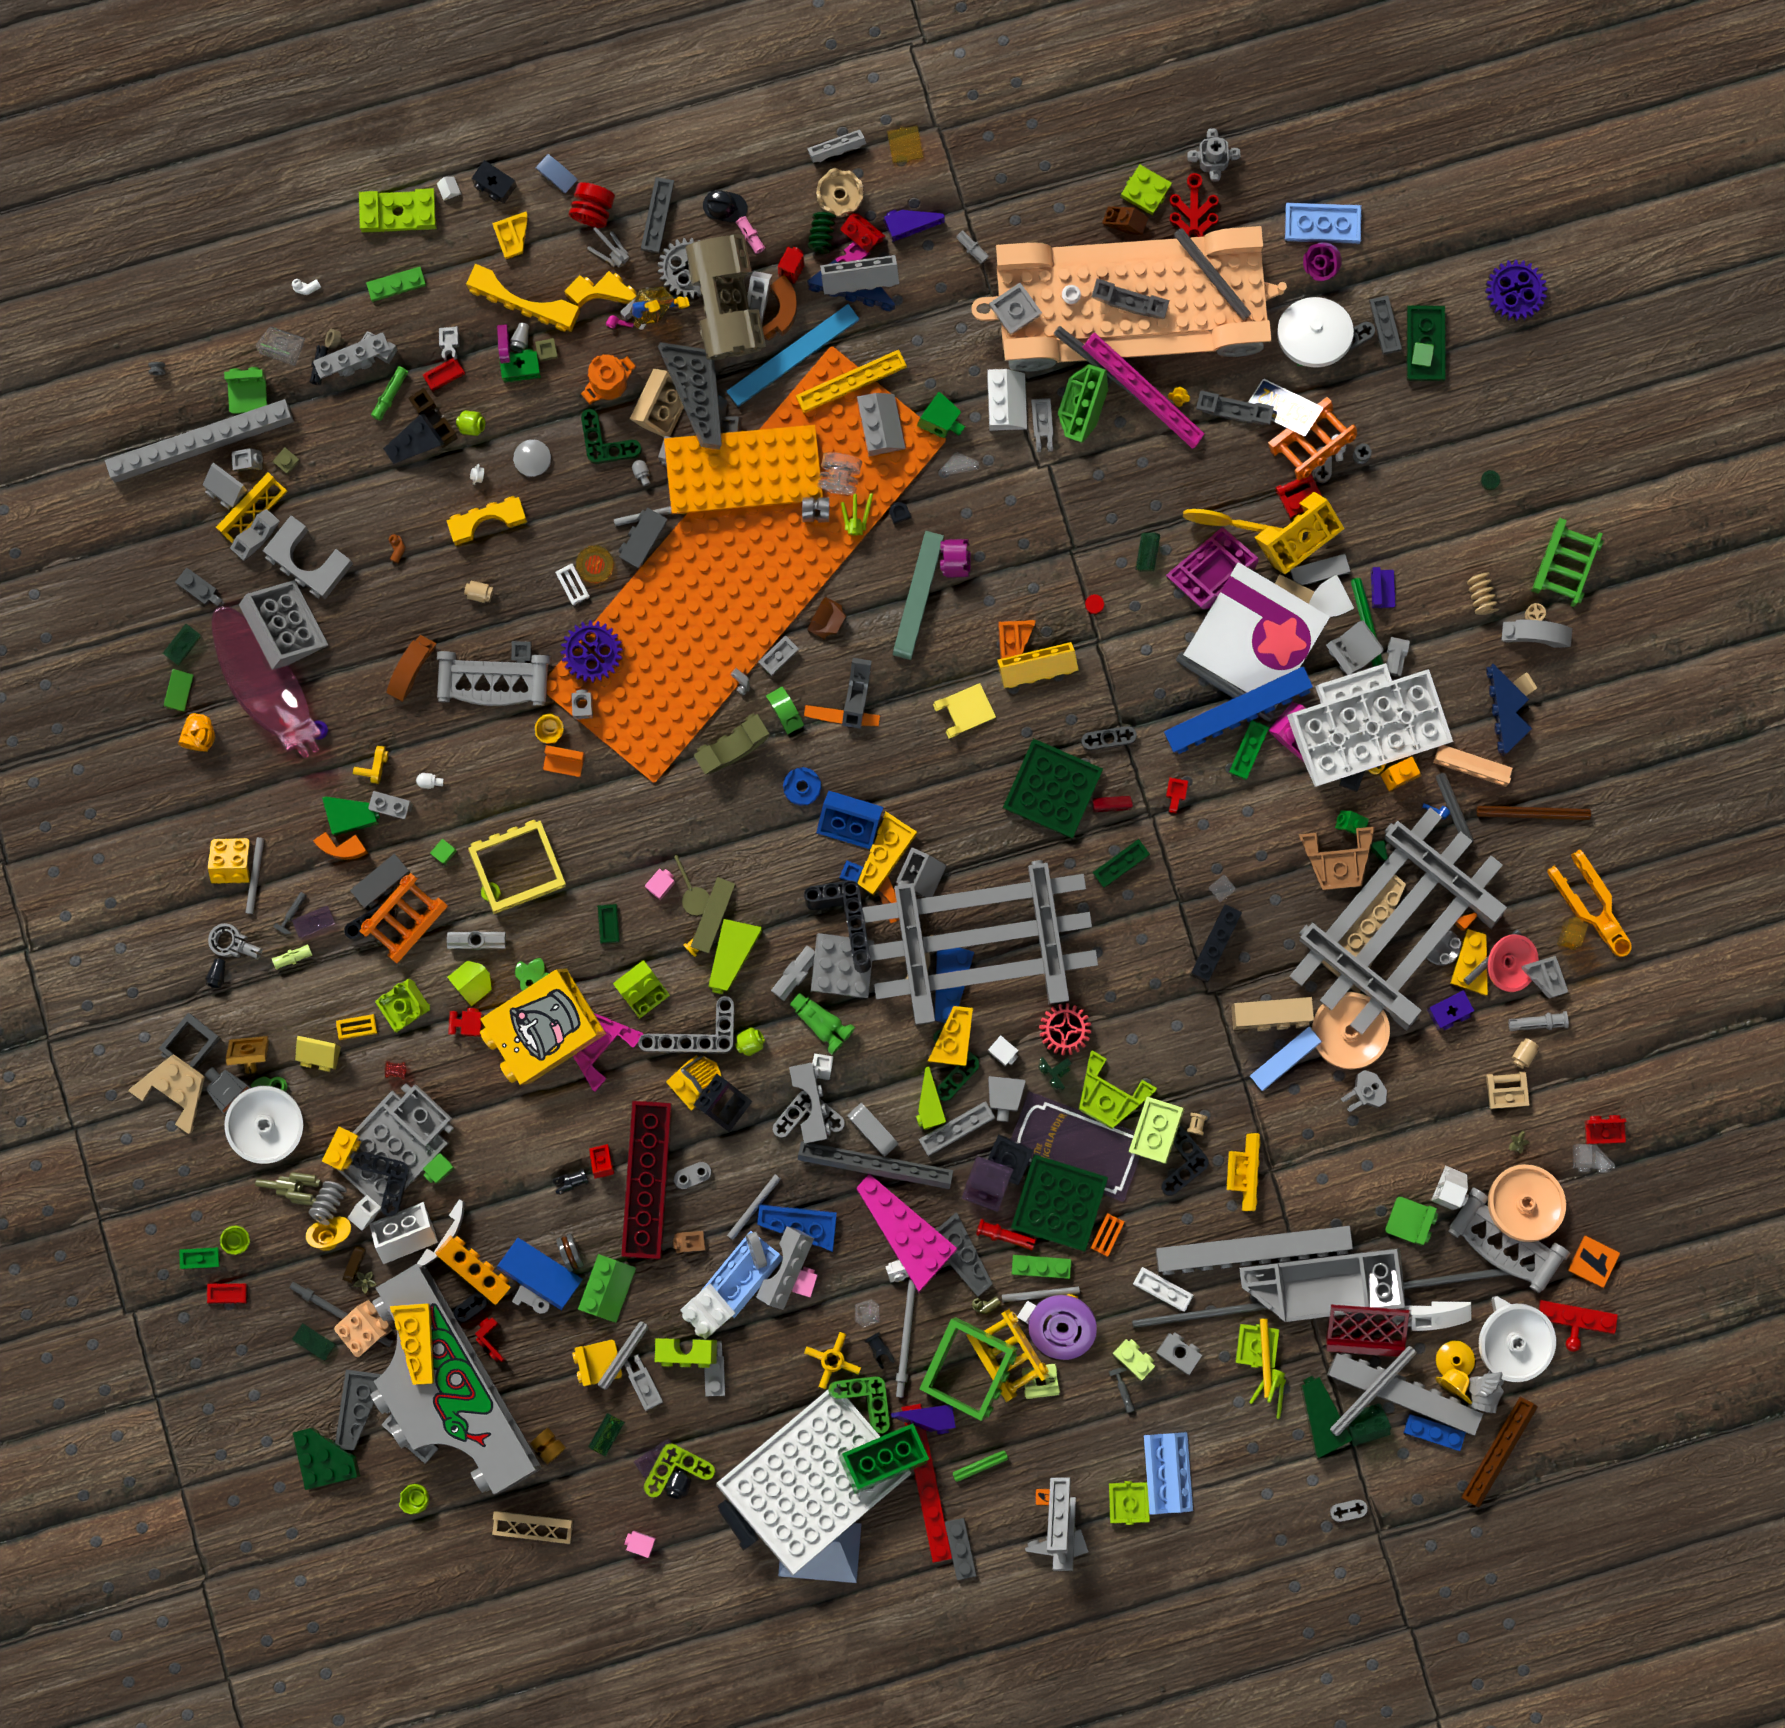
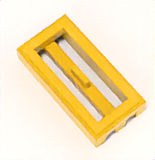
M374 1014L336 1021L339 1040L378 1034ZM371 1019V1023L341 1028V1024ZM372 1027V1030L342 1035V1032Z

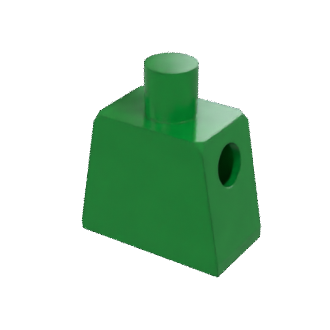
M940 392L934 397L917 424L919 428L941 438H945L950 430L960 436L965 429V426L957 421L961 411Z

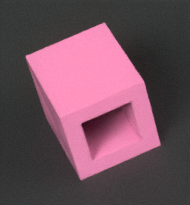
M659 868L647 882L645 888L661 900L675 884L674 876L668 870L662 871Z
M803 1267L792 1292L811 1298L818 1276L814 1274L815 1270Z
M633 1531L632 1534L628 1533L624 1545H627V1551L649 1558L656 1538Z

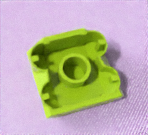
M411 979L398 983L391 991L383 994L375 1001L396 1033L430 1010V1004L427 1003L415 982Z

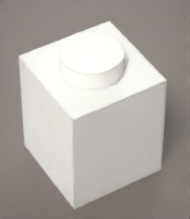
M1001 1035L988 1049V1052L1004 1066L1008 1063L1012 1065L1018 1058L1016 1055L1018 1050Z
M366 1195L356 1204L348 1219L359 1229L363 1230L374 1220L381 1206Z

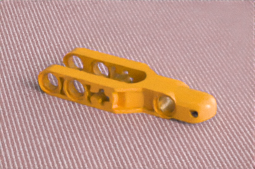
M1577 850L1576 853L1571 854V858L1603 905V911L1597 917L1590 915L1578 895L1574 894L1566 881L1568 880L1566 877L1563 878L1555 867L1556 865L1547 870L1549 877L1577 919L1592 924L1615 956H1627L1631 951L1632 945L1612 914V895L1581 850Z

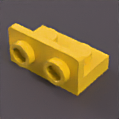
M338 1127L322 1162L344 1172L352 1163L353 1159L350 1157L353 1151L356 1152L361 1144V1141H359L360 1136L342 1127Z

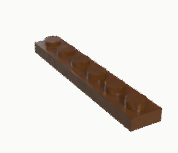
M1519 1397L1463 1493L1462 1499L1478 1508L1481 1506L1538 1408L1537 1405Z

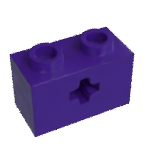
M1463 990L1429 1007L1427 1011L1437 1030L1443 1028L1445 1031L1454 1026V1021L1460 1019L1463 1022L1470 1018V1013L1474 1009ZM1449 1008L1456 1011L1453 1015H1448L1447 1013Z

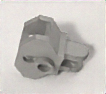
M1364 1070L1356 1075L1355 1088L1352 1089V1092L1342 1097L1341 1100L1346 1102L1353 1095L1356 1096L1359 1102L1350 1105L1347 1109L1349 1112L1365 1104L1378 1108L1386 1103L1387 1089L1377 1074ZM1372 1084L1376 1085V1090L1372 1088Z

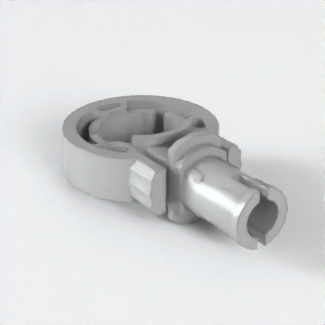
M223 923L215 926L208 937L210 949L222 957L235 956L239 958L241 955L233 952L235 950L258 960L261 955L254 953V951L261 954L263 951L262 948L239 940L238 937L247 941L248 937L242 935L239 929L231 924ZM231 928V930L225 929V931L232 934V943L227 948L222 949L218 944L220 935L224 933L222 929Z

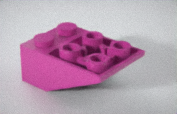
M1292 702L1268 731L1283 746L1304 762L1287 715L1306 708L1301 704Z

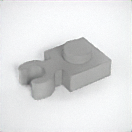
M458 327L439 328V346L441 349L444 348L442 351L444 361L447 360V354L452 353L454 360L457 359L454 347H459Z

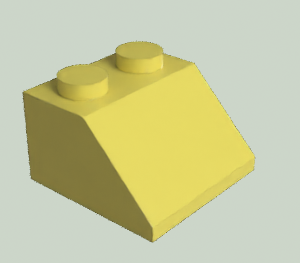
M297 1036L295 1060L300 1062V1066L311 1068L312 1065L319 1066L318 1070L330 1072V1069L336 1070L341 1047L334 1043Z

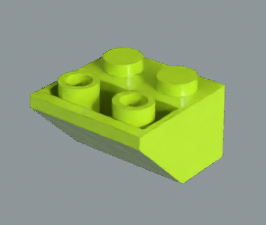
M644 960L613 983L639 1019L670 996Z

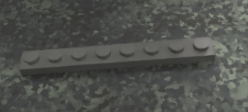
M802 1141L797 1159L799 1161L950 1189L953 1170L813 1143H804Z

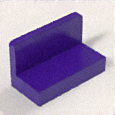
M1373 567L1371 569L1372 608L1395 607L1394 570H1381L1380 567Z

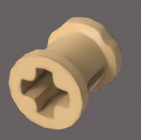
M1191 1113L1190 1127L1186 1132L1203 1136L1204 1132L1202 1130L1207 1116Z

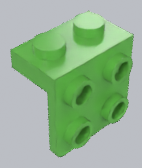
M251 367L248 370L241 371V369L234 368L230 369L229 372H224L225 380L228 384L229 411L231 414H241L267 405L266 375L262 369Z
M1397 1197L1385 1231L1388 1234L1422 1246L1425 1242L1428 1243L1432 1232L1429 1229L1431 1224L1434 1225L1437 1220L1438 1214L1435 1213L1437 1208L1425 1206L1403 1197Z

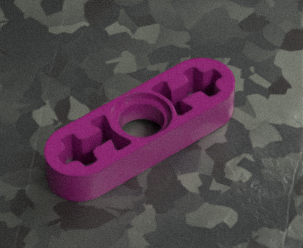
M507 324L498 325L500 363H510Z

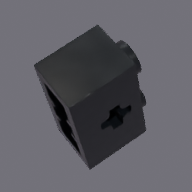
M485 160L472 177L473 186L480 192L485 191L490 194L489 197L497 203L499 201L505 203L517 186L513 178Z

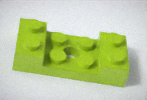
M434 188L415 189V192H359L361 232L437 229L435 218L436 193ZM397 207L403 209V213L400 216L393 214L394 209Z

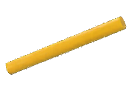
M1260 1319L1264 1398H1268L1272 1386L1268 1319Z

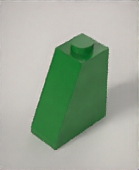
M322 797L331 833L334 837L379 824L380 813L369 810L370 803Z

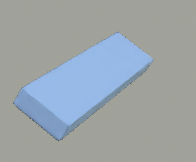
M1308 1027L1251 1074L1250 1077L1264 1091L1322 1043V1041L1312 1028Z

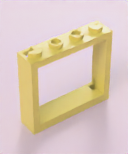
M531 820L525 823V826L522 828H510L506 834L501 836L499 833L489 837V840L482 842V840L476 841L468 848L493 914L557 891L566 885L541 821ZM537 830L555 873L556 880L496 902L476 852Z

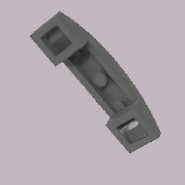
M1096 279L1091 296L1115 308L1159 319L1165 318L1170 301L1154 295L1149 297L1116 287L1114 283L1101 279Z
M1200 390L1196 410L1230 420L1270 425L1274 406L1220 397L1219 394Z

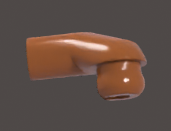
M393 534L389 537V543H391L394 550L390 560L398 564L405 551V545L400 536Z

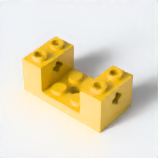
M1315 492L1299 503L1305 513L1280 532L1269 526L1254 537L1271 566L1283 574L1288 573L1345 529L1329 501ZM1304 532H1308V537L1302 541L1301 535Z

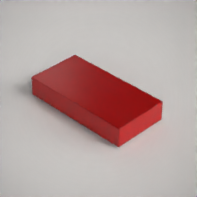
M452 358L424 373L423 377L431 391L434 392L461 377L465 372L458 360Z
M207 1284V1303H247V1284Z

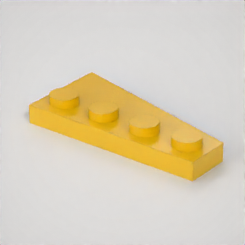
M888 812L884 814L883 822L878 829L870 855L858 880V885L873 896L918 834Z
M430 1304L390 1306L413 1385L433 1384L434 1369Z

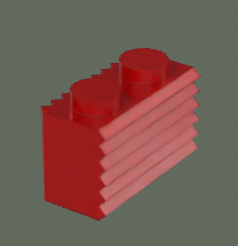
M787 247L777 266L779 277L785 275L790 283H796L797 277H799L803 267H805L803 251L796 247Z

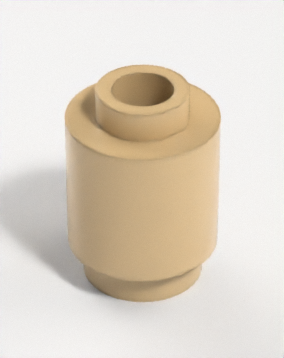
M471 580L470 584H466L464 594L467 595L469 600L482 603L490 602L493 587Z
M1526 1038L1524 1042L1520 1043L1512 1056L1514 1059L1513 1063L1520 1068L1529 1067L1538 1053L1537 1049L1539 1046Z

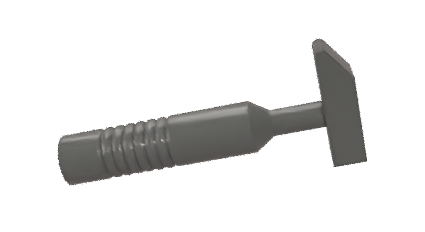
M300 892L285 915L282 925L280 926L275 923L273 927L284 934H291L284 927L288 921L292 920L307 895Z
M1120 1367L1108 1373L1110 1376L1116 1374L1118 1388L1126 1411L1129 1413L1134 1411L1125 1382L1122 1381L1119 1374L1128 1369Z

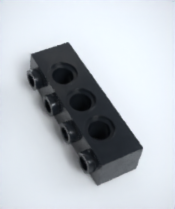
M1224 904L1190 973L1191 976L1208 983L1242 914L1241 911Z

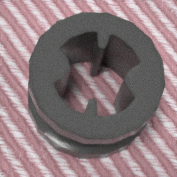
M151 362L148 364V367H150L148 373L150 375H164L166 373L163 369L165 363Z

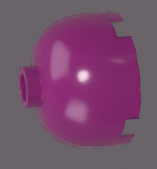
M1318 243L1310 246L1307 253L1304 254L1303 266L1306 273L1313 277L1312 279L1325 281L1333 278L1339 272L1342 266V257L1334 245Z

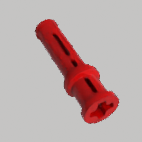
M984 1219L980 1220L976 1232L977 1236L984 1235L990 1237L992 1241L999 1239L1031 1251L1034 1245L1026 1242L1035 1244L1036 1241L1035 1238L1002 1229L1000 1224L993 1225L984 1222Z

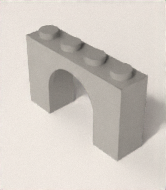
M290 516L264 548L265 559L273 565L275 563L280 565V570L287 576L292 574L296 577L295 581L302 587L308 586L311 589L309 592L318 599L320 596L326 599L353 563L335 549L320 568L313 571H304L297 568L293 562V552L309 530L293 516Z

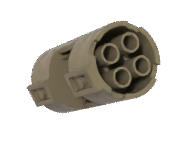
M733 234L715 237L687 245L685 249L689 264L690 280L692 286H701L700 291L703 295L704 311L707 315L706 319L700 321V333L704 342L707 360H722L729 357L744 356L758 352L763 347H766L759 309H749L743 277L751 272L745 235Z

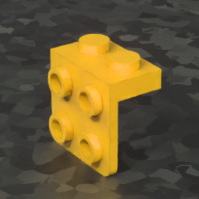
M213 839L211 841L208 862L211 883L250 882L247 865L250 846L249 839Z
M614 1340L575 1348V1352L572 1354L574 1363L579 1365L580 1371L577 1372L579 1383H583V1386L597 1384L618 1354ZM621 1369L614 1379L622 1377Z

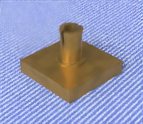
M268 1036L229 1040L226 1055L227 1065L244 1064L245 1073L250 1074L249 1069H251V1074L257 1071L256 1062H266L269 1046Z

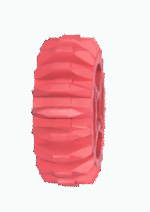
M1068 1003L1065 1009L1062 1008L1061 1004H1058V1011H1056L1054 1006L1051 1007L1053 1014L1046 1011L1045 1015L1048 1019H1041L1046 1025L1039 1026V1029L1045 1030V1032L1040 1033V1037H1047L1042 1043L1050 1042L1047 1047L1048 1050L1053 1046L1056 1047L1054 1050L1055 1054H1057L1058 1049H1061L1062 1056L1065 1055V1050H1068V1054L1072 1055L1073 1048L1078 1053L1080 1051L1078 1045L1082 1048L1086 1046L1082 1040L1089 1041L1090 1039L1085 1034H1091V1030L1085 1028L1091 1026V1023H1084L1088 1016H1080L1083 1013L1082 1009L1076 1013V1005L1073 1006L1072 1010H1069L1070 1005ZM1064 1014L1063 1022L1060 1025H1050L1056 1016ZM1070 1015L1078 1020L1081 1028L1070 1024ZM1065 1020H1067L1066 1025H1068V1028L1070 1027L1071 1031L1067 1032L1064 1039V1034L1060 1031V1028H1063ZM1049 1031L1060 1034L1061 1044L1053 1040ZM1081 1034L1075 1043L1067 1045L1069 1035Z

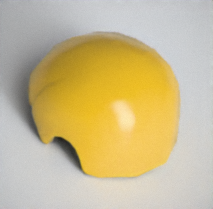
M553 714L542 715L535 724V735L539 741L545 744L556 743L564 731L563 722L558 716Z

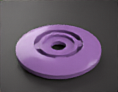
M1055 1295L1044 1299L1034 1308L1029 1320V1334L1034 1345L1045 1355L1060 1360L1074 1359L1084 1354L1092 1346L1097 1333L1096 1319L1091 1309L1081 1300L1068 1295ZM1051 1314L1052 1317L1048 1321L1047 1329H1044V1321ZM1059 1323H1066L1069 1329L1067 1332L1061 1333L1057 1330V1325ZM1078 1326H1081V1335L1078 1340H1074L1078 1333Z

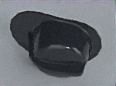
M716 190L710 192L705 197L703 210L712 219L736 222L746 215L747 203L742 196L736 193Z

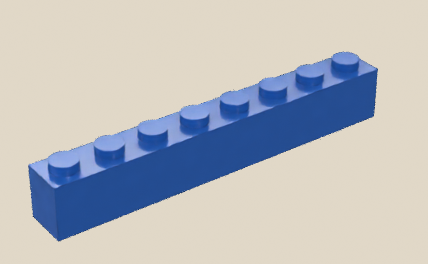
M1300 667L1164 731V734L1173 753L1177 751L1178 754L1189 750L1188 746L1195 743L1198 746L1206 742V737L1212 735L1215 738L1222 735V730L1228 727L1232 730L1241 726L1240 722L1245 719L1249 722L1258 718L1257 714L1262 711L1266 714L1275 710V705L1279 703L1286 705L1292 702V697L1298 694L1300 697L1311 693L1309 689L1313 688L1304 667Z

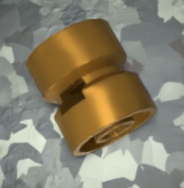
M546 1428L529 1444L535 1452L541 1453L540 1457L547 1465L566 1449L560 1440H555V1434L549 1428Z

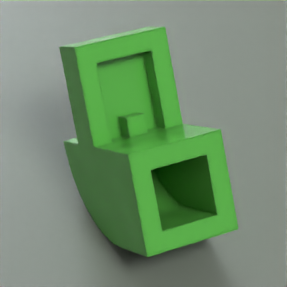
M783 687L766 695L787 734L804 726L796 707Z

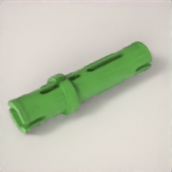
M400 366L397 367L384 393L377 399L378 403L371 413L373 418L381 421L387 409L392 406L393 398L409 373L406 369Z

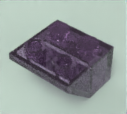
M977 1156L961 1199L998 1212L1013 1169Z

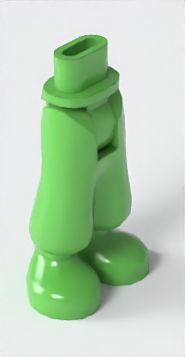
M800 993L790 1004L796 1010L795 1013L812 1029L821 1041L829 1044L828 1052L831 1055L844 1043L833 1035L832 1031H835L846 1041L856 1028L852 1024L843 1026L837 1016L826 1011L809 997L805 998Z

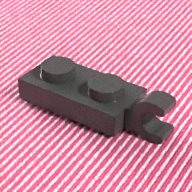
M187 567L175 582L205 605L212 602L221 609L225 603L215 595L218 591L216 588Z

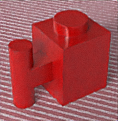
M467 1008V1011H462V1019H457V1011H450L448 1034L456 1035V1027L461 1028L462 1036L481 1037L480 1031L483 1029L481 1018L483 1013L479 1012L477 1008Z

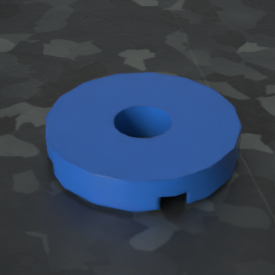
M805 767L797 768L790 771L785 777L783 783L784 794L793 804L799 806L809 805L819 797L821 781L813 770ZM802 781L808 785V788L803 792L797 789V784Z

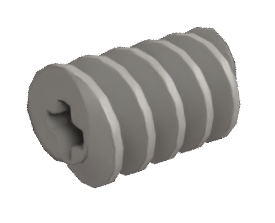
M325 1181L322 1185L323 1188L319 1190L320 1195L316 1196V1201L312 1204L313 1208L309 1210V1214L317 1222L323 1225H330V1222L326 1219H333L334 1216L330 1211H337L333 1205H340L337 1198L343 1199L344 1196L340 1192H346L347 1189L338 1183Z

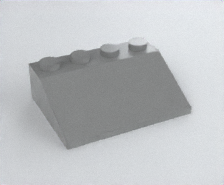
M295 580L248 593L239 604L272 670L287 666L328 646Z

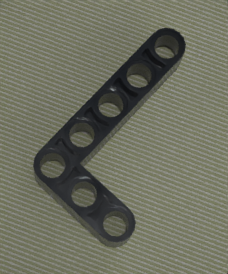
M849 880L808 887L804 891L805 904L808 909L818 910L845 906L854 968L859 973L869 971L871 960L858 883ZM855 891L853 894H848L847 892ZM832 893L836 894L834 897H829V896H828L829 894H832ZM812 896L817 897L815 900L809 899ZM851 908H858L856 911H850ZM854 925H860L859 928H852ZM857 942L863 943L860 946L855 945ZM861 959L866 960L864 963L858 962Z

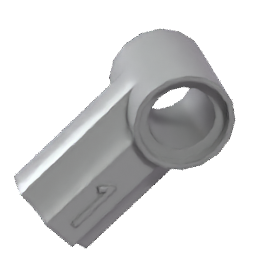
M1390 637L1386 662L1390 676L1401 677L1410 641Z

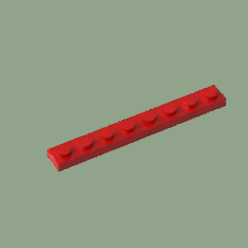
M921 1404L901 1408L902 1411L921 1409ZM914 1426L929 1458L926 1464L914 1468L932 1561L938 1562L952 1559L926 1430Z

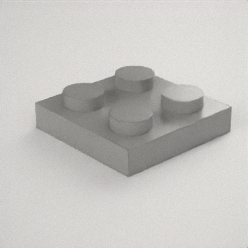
M1018 283L989 303L990 308L1010 336L1042 315V312L1021 283Z

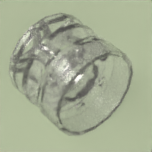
M824 453L821 467L829 472L820 473L819 477L821 480H818L817 486L834 494H856L857 487L854 485L858 484V480L852 476L860 474L862 461L846 454Z

